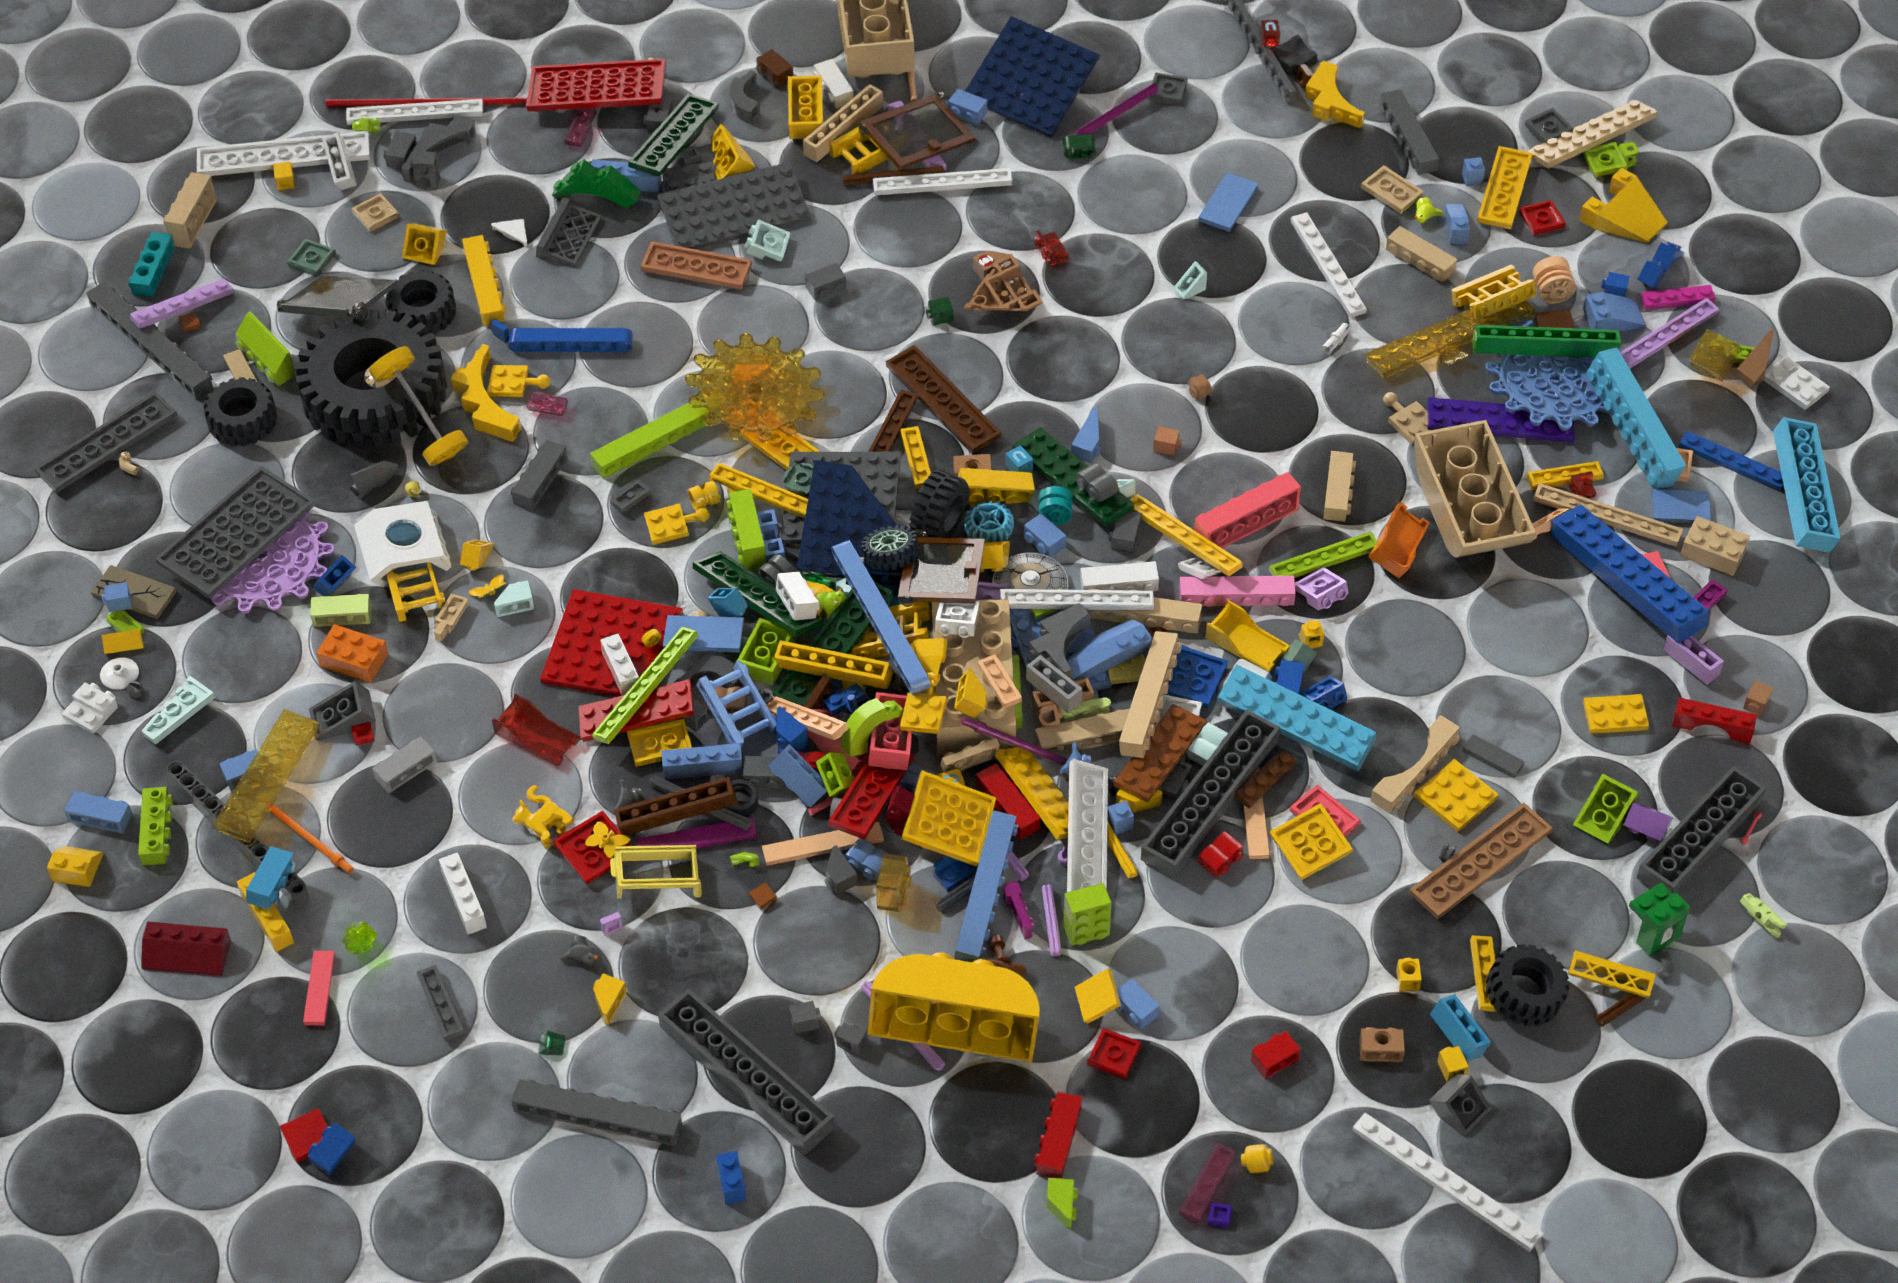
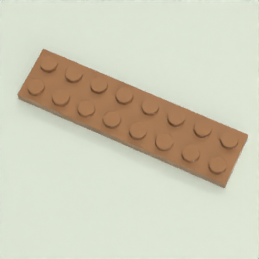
M1522 803L1409 890V894L1438 920L1552 832V827L1530 807Z

